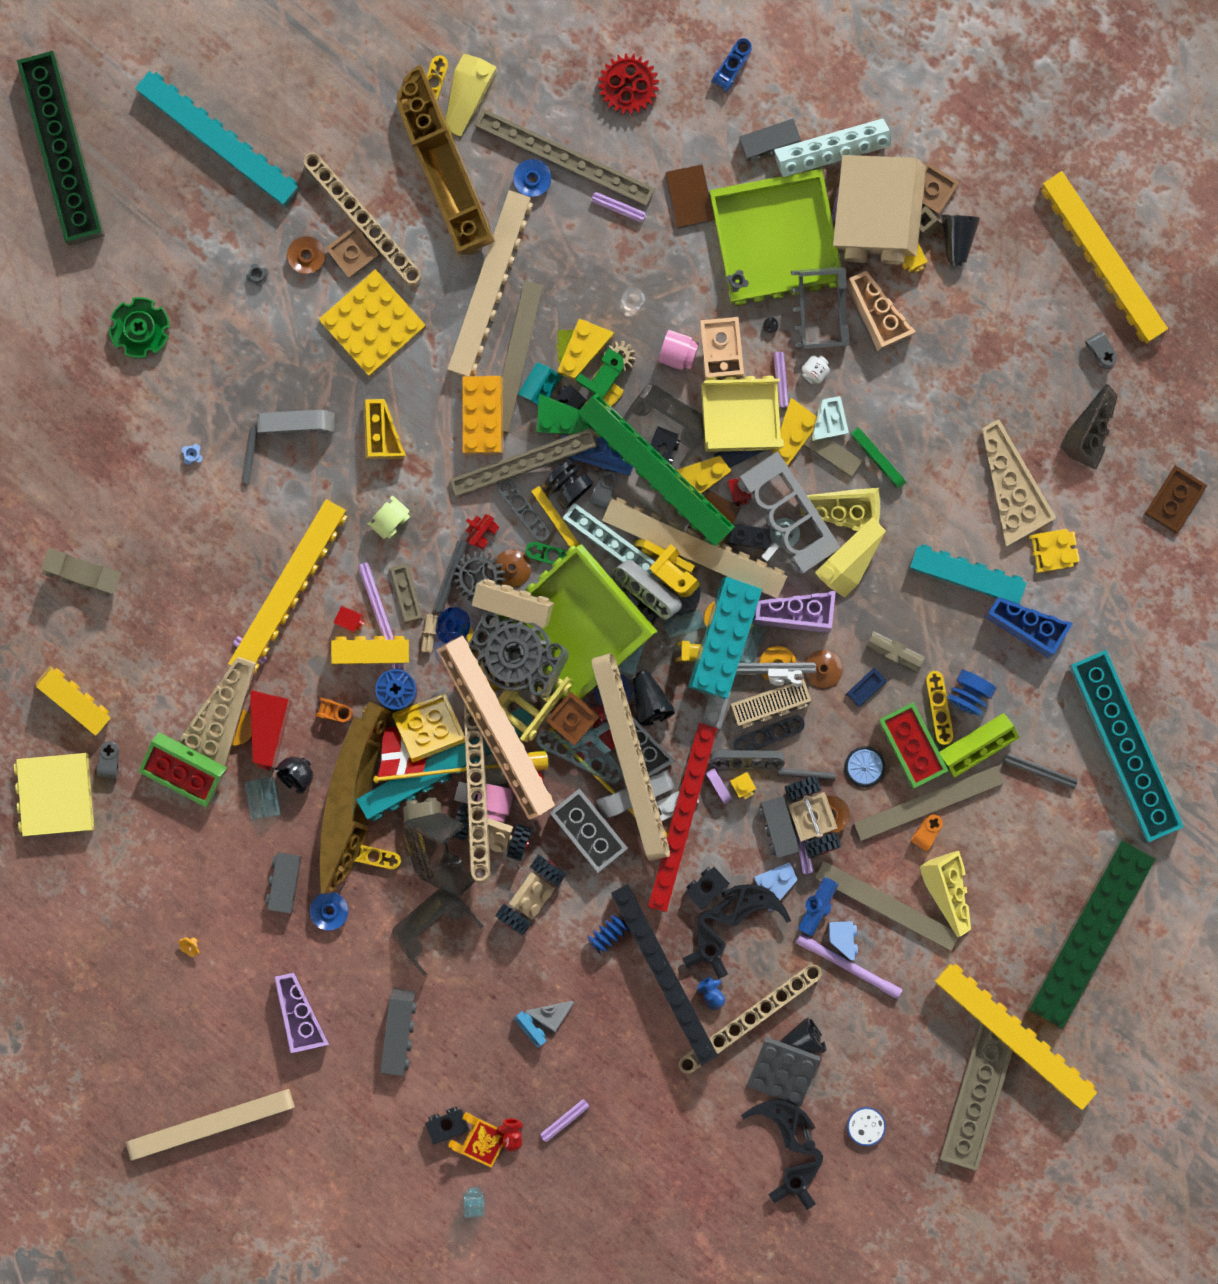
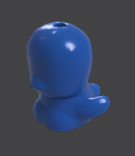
M711 977L704 979L698 984L697 993L703 994V999L709 1009L718 1010L725 1004V997L716 988L721 984V980H713Z

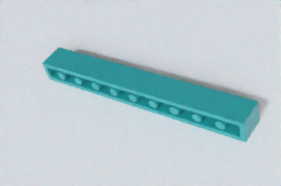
M147 72L135 87L140 95L284 208L289 204L299 191L296 186L298 183L293 178L283 176V171L279 167L269 165L267 163L268 159L261 153L255 154L252 151L253 147L245 141L241 143L237 140L238 136L233 131L229 130L227 132L222 128L224 125L216 118L212 120L208 117L209 113L205 109L195 107L193 105L194 101L187 95L181 96L178 93L179 89L173 84L167 85L163 82L164 78L159 73Z
M522 707L511 713L528 727L533 722L530 713ZM512 725L518 738L521 737L523 732ZM478 737L472 738V739L470 740V744H472V745L478 744L479 741H480V738H478ZM484 739L485 756L489 754L493 756V753L491 752L487 742ZM462 743L429 758L426 760L423 772L466 767V744ZM474 756L471 759V763H479L481 757ZM454 773L393 779L356 800L367 820L375 822L383 817L382 814L388 810L393 812L400 808L399 804L402 802L415 800L417 798L416 795L423 791L425 794L431 791L436 783L440 782V784L449 781L451 779L450 776Z

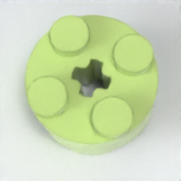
M393 495L390 498L393 501L390 504L386 502L374 515L373 519L375 521L367 523L383 539L386 537L390 539L397 532L395 527L399 523L403 525L410 517L407 514L409 510Z

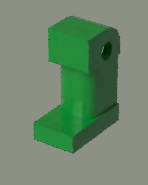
M610 348L602 357L601 362L603 364L592 381L581 374L576 378V383L593 394L597 393L602 399L605 398L624 367L622 356ZM613 361L618 363L616 366L611 365Z

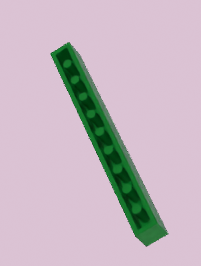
M597 393L577 412L580 415V419L585 424H590L594 428V433L600 438L603 437L613 451L620 453L622 460L627 464H631L635 468V472L640 477L645 478L653 490L659 491L663 495L665 502L670 505L672 504L681 517H686L691 522L692 528L700 531L709 544L717 546L734 529L735 526Z

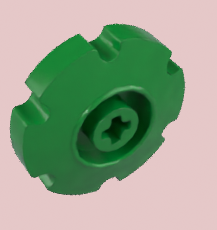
M135 297L132 298V303L129 305L122 302L116 307L110 317L111 321L114 322V326L109 327L110 338L118 350L125 348L124 354L128 357L146 359L149 352L158 354L169 340V336L165 334V331L171 328L169 317L162 307L155 308V302L151 299ZM136 326H142L144 328L143 331H137Z

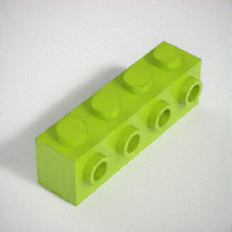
M1002 713L939 753L947 769L955 778L1020 737L1015 726L1005 713Z

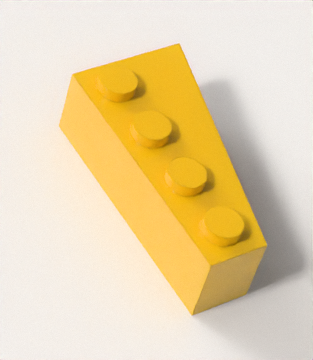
M356 636L355 640H347V637H335V640H331L332 665L409 663V639L405 640V636H393V640H385V636H374V640H366V636Z
M49 666L36 681V687L96 736L111 719L108 715L110 711L103 705L98 707L94 703L95 699L87 692L85 694L78 690L80 687L72 680L70 682L64 678L65 674L58 668L54 670Z

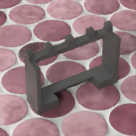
M844 267L792 270L791 275H798L799 287L792 288V292H799L800 306L793 307V311H800L801 325H795L794 330H801L802 342H796L795 347H803L805 349L849 345V326L847 325L845 297V288H847L846 269ZM836 274L840 339L806 342L803 276Z

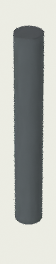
M250 427L242 477L243 484H249L257 427Z
M784 768L778 769L777 776L798 778L817 776L821 780L835 781L836 773Z

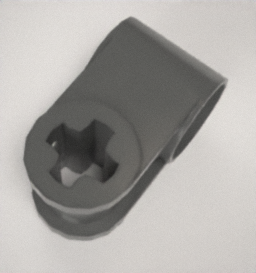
M1103 331L1085 340L1088 350L1102 368L1110 369L1114 366L1117 354ZM1105 355H1106L1107 358H1108V357H1111V358H1112L1111 361H1108V360L1105 361V360H1104Z
M612 471L602 473L590 497V503L607 509L617 483L615 473ZM611 475L614 482L606 485L603 478Z
M105 742L102 744L97 766V777L117 779L119 747L115 742ZM109 745L114 749L110 756L108 752H105V748H109Z

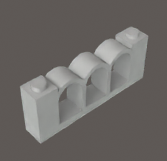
M778 451L737 477L739 481L737 484L741 491L747 494L751 493L753 504L761 510H767V525L773 531L782 533L780 542L782 548L787 553L793 555L789 559L791 560L790 565L795 572H799V574L806 572L841 548ZM779 474L790 490V493L772 505H765L759 499V489L763 484ZM794 496L805 515L786 528L779 527L773 519L774 511ZM809 519L820 537L803 549L795 550L789 545V533Z

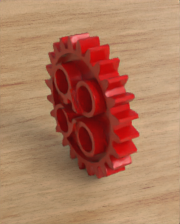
M625 53L624 59L617 55V61L611 58V66L605 63L607 71H600L604 77H598V81L603 83L598 85V89L603 90L599 93L600 97L605 96L603 103L610 102L608 105L609 109L614 106L615 113L621 109L622 115L629 111L630 116H632L633 110L640 114L641 107L646 111V103L652 106L653 102L650 98H657V95L653 92H659V88L654 86L659 84V80L654 79L658 76V73H652L654 66L648 67L649 60L643 63L642 56L637 60L635 59V54L628 58L627 53ZM628 68H634L636 70V73L634 75H628L626 73V70ZM639 75H643V77L635 80ZM617 78L621 83L618 86H613L610 81ZM626 81H627L628 83H631V82H632V87H631V88H630L629 86H626V87H625V82H626ZM639 83H644L647 88L640 91L636 86ZM622 89L617 95L614 94V92ZM629 94L632 98L629 101H623L621 96Z

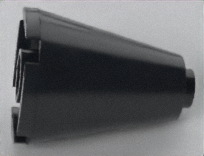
M942 214L941 219L947 261H951V265L962 266L963 262H967L980 217Z
M646 671L636 673V677L633 678L639 724L641 726L654 725L653 721L660 720V722H663L675 714L674 707L650 672L646 673Z
M809 1017L805 1018L779 1041L814 1055L827 1051L825 1041L821 1043L820 1036L822 1034L812 1019L809 1020Z

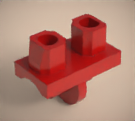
M485 514L482 519L476 516L473 521L467 518L466 522L469 526L465 531L470 535L465 541L472 546L475 545L484 549L488 541L482 537L483 533L488 531L491 535H494L499 526L493 521L494 518L488 514Z

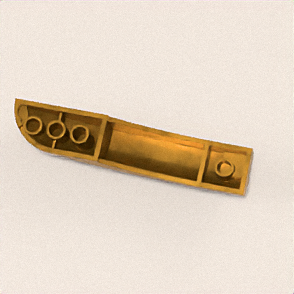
M420 64L405 76L404 82L400 90H398L397 105L399 113L437 200L457 253L460 255H471L480 252V248L496 241L452 132L426 73Z
M368 702L364 707L361 719L354 716L331 778L324 810L320 845L321 893L323 894L334 892L336 885L345 881L353 868L354 860H356L361 845H363L370 829L367 826V818L356 799L370 792L375 766L382 748L384 732L387 727H391L393 722L392 713H394L372 702Z

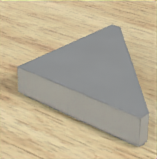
M568 1001L530 1009L525 1013L553 1032H556L574 1002Z

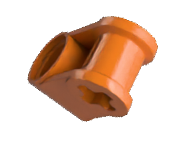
M320 697L321 704L315 716L341 723H349L353 720L354 712L350 707ZM343 709L349 711V716L346 719L340 718V712Z
M935 814L928 815L910 842L927 852L943 826L942 819ZM936 818V823L938 824V826H933L932 828H930L931 824L929 823V820H934Z

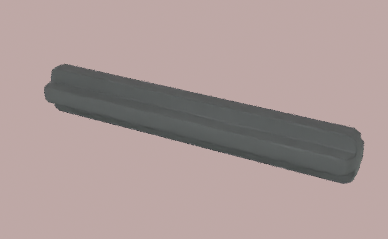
M458 540L433 607L435 612L442 613L456 577L454 572H458L456 565H460V559L463 558L467 543Z
M1006 754L1005 764L1071 789H1075L1078 780L1012 754Z

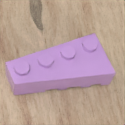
M836 591L758 601L754 625L830 633Z
M290 973L274 977L290 1053L329 1045L295 974Z

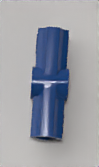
M827 877L823 878L815 895L810 896L806 901L807 911L798 927L799 930L813 936L821 918L830 913V901L838 887L837 882Z

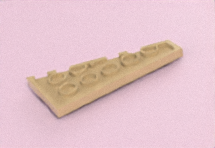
M998 419L982 428V434L1005 545L1007 547L1056 519V516Z
M241 657L235 659L185 733L180 737L179 743L226 767L256 662Z

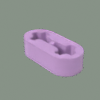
M716 770L708 771L706 775L724 805L733 800Z

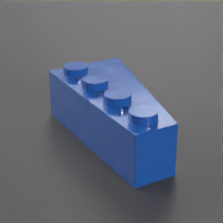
M999 597L994 601L985 616L986 619L1047 658H1051L1073 624L1072 622L1063 621L1057 617L1040 613L1037 610L1022 607V605Z

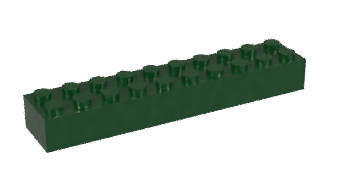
M49 51L17 60L64 240L68 246L104 237L102 222L57 55L54 51Z
M1123 840L1118 841L1029 1003L1027 1010L1059 1028H1064L1156 860L1155 858Z

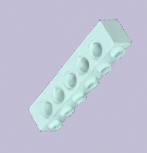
M879 119L778 148L774 151L777 166L782 176L786 177L841 161L842 155L859 156L890 147L892 143L888 126L884 119Z
M573 503L564 515L563 521L619 562L623 563L626 560L634 561L660 583L661 580L649 569L655 561L580 506Z

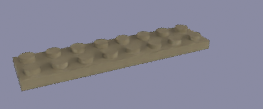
M979 1023L940 1156V1160L976 1171L980 1164L1012 1055V1050L981 1023Z

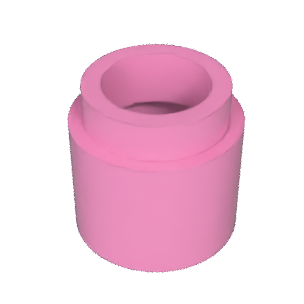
M668 330L658 363L679 370H683V368L691 370L699 343L692 341V337Z
M486 784L488 818L505 823L506 815L509 816L514 792L509 788ZM478 794L477 802L482 799L481 794Z

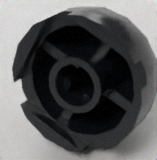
M290 756L281 761L275 768V770H278L276 775L281 782L290 789L292 786L296 788L295 792L298 794L305 793L313 781L311 764L303 757Z

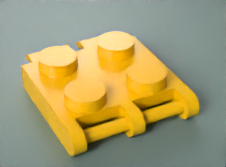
M1067 529L1029 535V539H1032L1034 550L1032 556H1035L1036 573L1074 567L1073 563L1080 562L1077 548H1070V546L1077 545L1074 532H1068ZM1035 539L1038 540L1039 551H1037V545H1036V540H1035ZM1039 555L1041 557L1042 568L1040 567Z

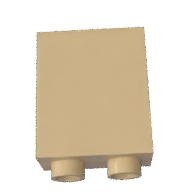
M842 155L833 246L842 253H845V261L866 263L867 255L870 254L881 255V262L900 265L904 264V256L917 257L926 166L920 160L910 157Z

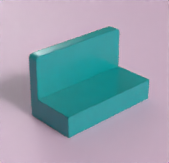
M537 362L518 395L538 406L539 394L550 398L562 376L552 368Z

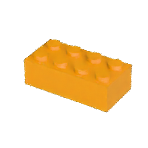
M501 376L463 377V453L465 455H504L503 378Z

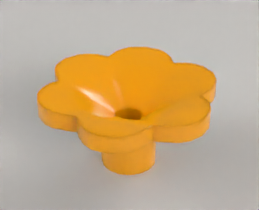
M185 937L178 941L182 952L187 953L190 957L199 955L200 951L198 950L196 938L192 937L189 939Z

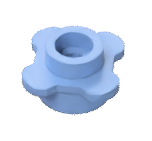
M198 444L182 448L185 464L190 465L192 462L199 463L202 461L203 457L199 451L201 448Z

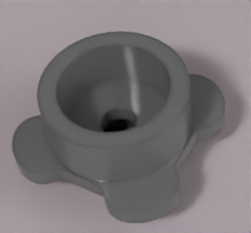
M252 264L246 279L261 286L264 283L265 276L268 275V270L266 268L262 269L257 264Z
M737 270L736 273L728 275L726 281L732 287L731 290L735 293L749 284L741 270Z

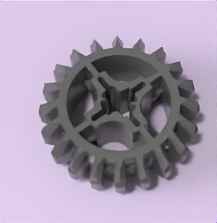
M473 551V558L470 554H466L467 561L463 558L460 559L463 566L456 565L460 572H454L455 576H459V579H455L454 583L460 582L461 585L457 586L456 589H464L461 596H465L468 593L467 600L473 598L477 583L482 581H477L476 575L472 573L480 574L482 571L483 575L481 576H484V579L492 580L487 575L488 565L491 566L494 572V580L492 581L499 586H502L499 584V581L505 582V578H500V574H505V571L498 570L503 564H495L498 561L497 557L490 560L492 557L491 553H488L485 558V551H481L479 557L477 551ZM475 561H483L477 570L468 568ZM465 573L472 578L471 589L466 584Z

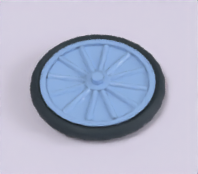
M868 746L858 747L847 756L845 772L852 783L861 787L873 786L884 775L885 761L881 753L876 749Z

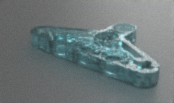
M599 715V719L602 721V726L598 729L591 727L584 735H590L593 738V744L589 746L583 743V737L574 746L558 731H542L538 734L536 743L541 749L609 783L615 784L622 779L623 773L621 768L599 740L605 727V719L601 715ZM546 735L550 742L553 743L554 738L558 741L555 743L553 750H551L550 747L552 745L549 743L542 745L540 737L544 738ZM563 743L568 747V751L565 754L558 753L557 746ZM577 752H581L585 756V760L581 763L574 760V755ZM592 762H601L602 769L594 771L591 768ZM607 764L610 766L607 769L610 772L617 770V775L619 776V778L615 777L613 780L610 778L611 775L607 772L605 773V776L602 775L603 771L605 770V765Z

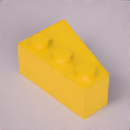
M579 318L558 368V374L576 381L578 375L587 369L595 357L614 337V332Z
M365 399L363 410L366 460L404 459L406 454L400 443V438L394 427L385 399Z
M721 456L677 469L702 495L732 473Z

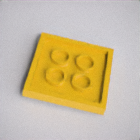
M445 693L392 713V718L412 762L465 743V735Z

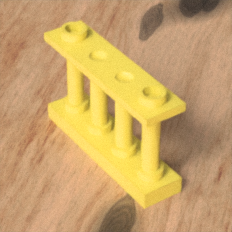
M546 669V675H549L551 671ZM558 677L555 683L558 689L552 696L549 695L546 698H542L547 703L541 711H538L520 697V693L517 691L504 690L498 701L505 710L509 722L523 732V735L520 737L521 740L528 742L535 738L537 735L536 730L564 694H568L571 690V684L574 682L572 679L566 677L563 681ZM538 686L537 692H541L543 689ZM511 702H516L535 717L529 727L508 712L507 707Z

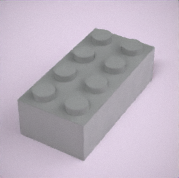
M580 788L549 812L597 873L628 849Z

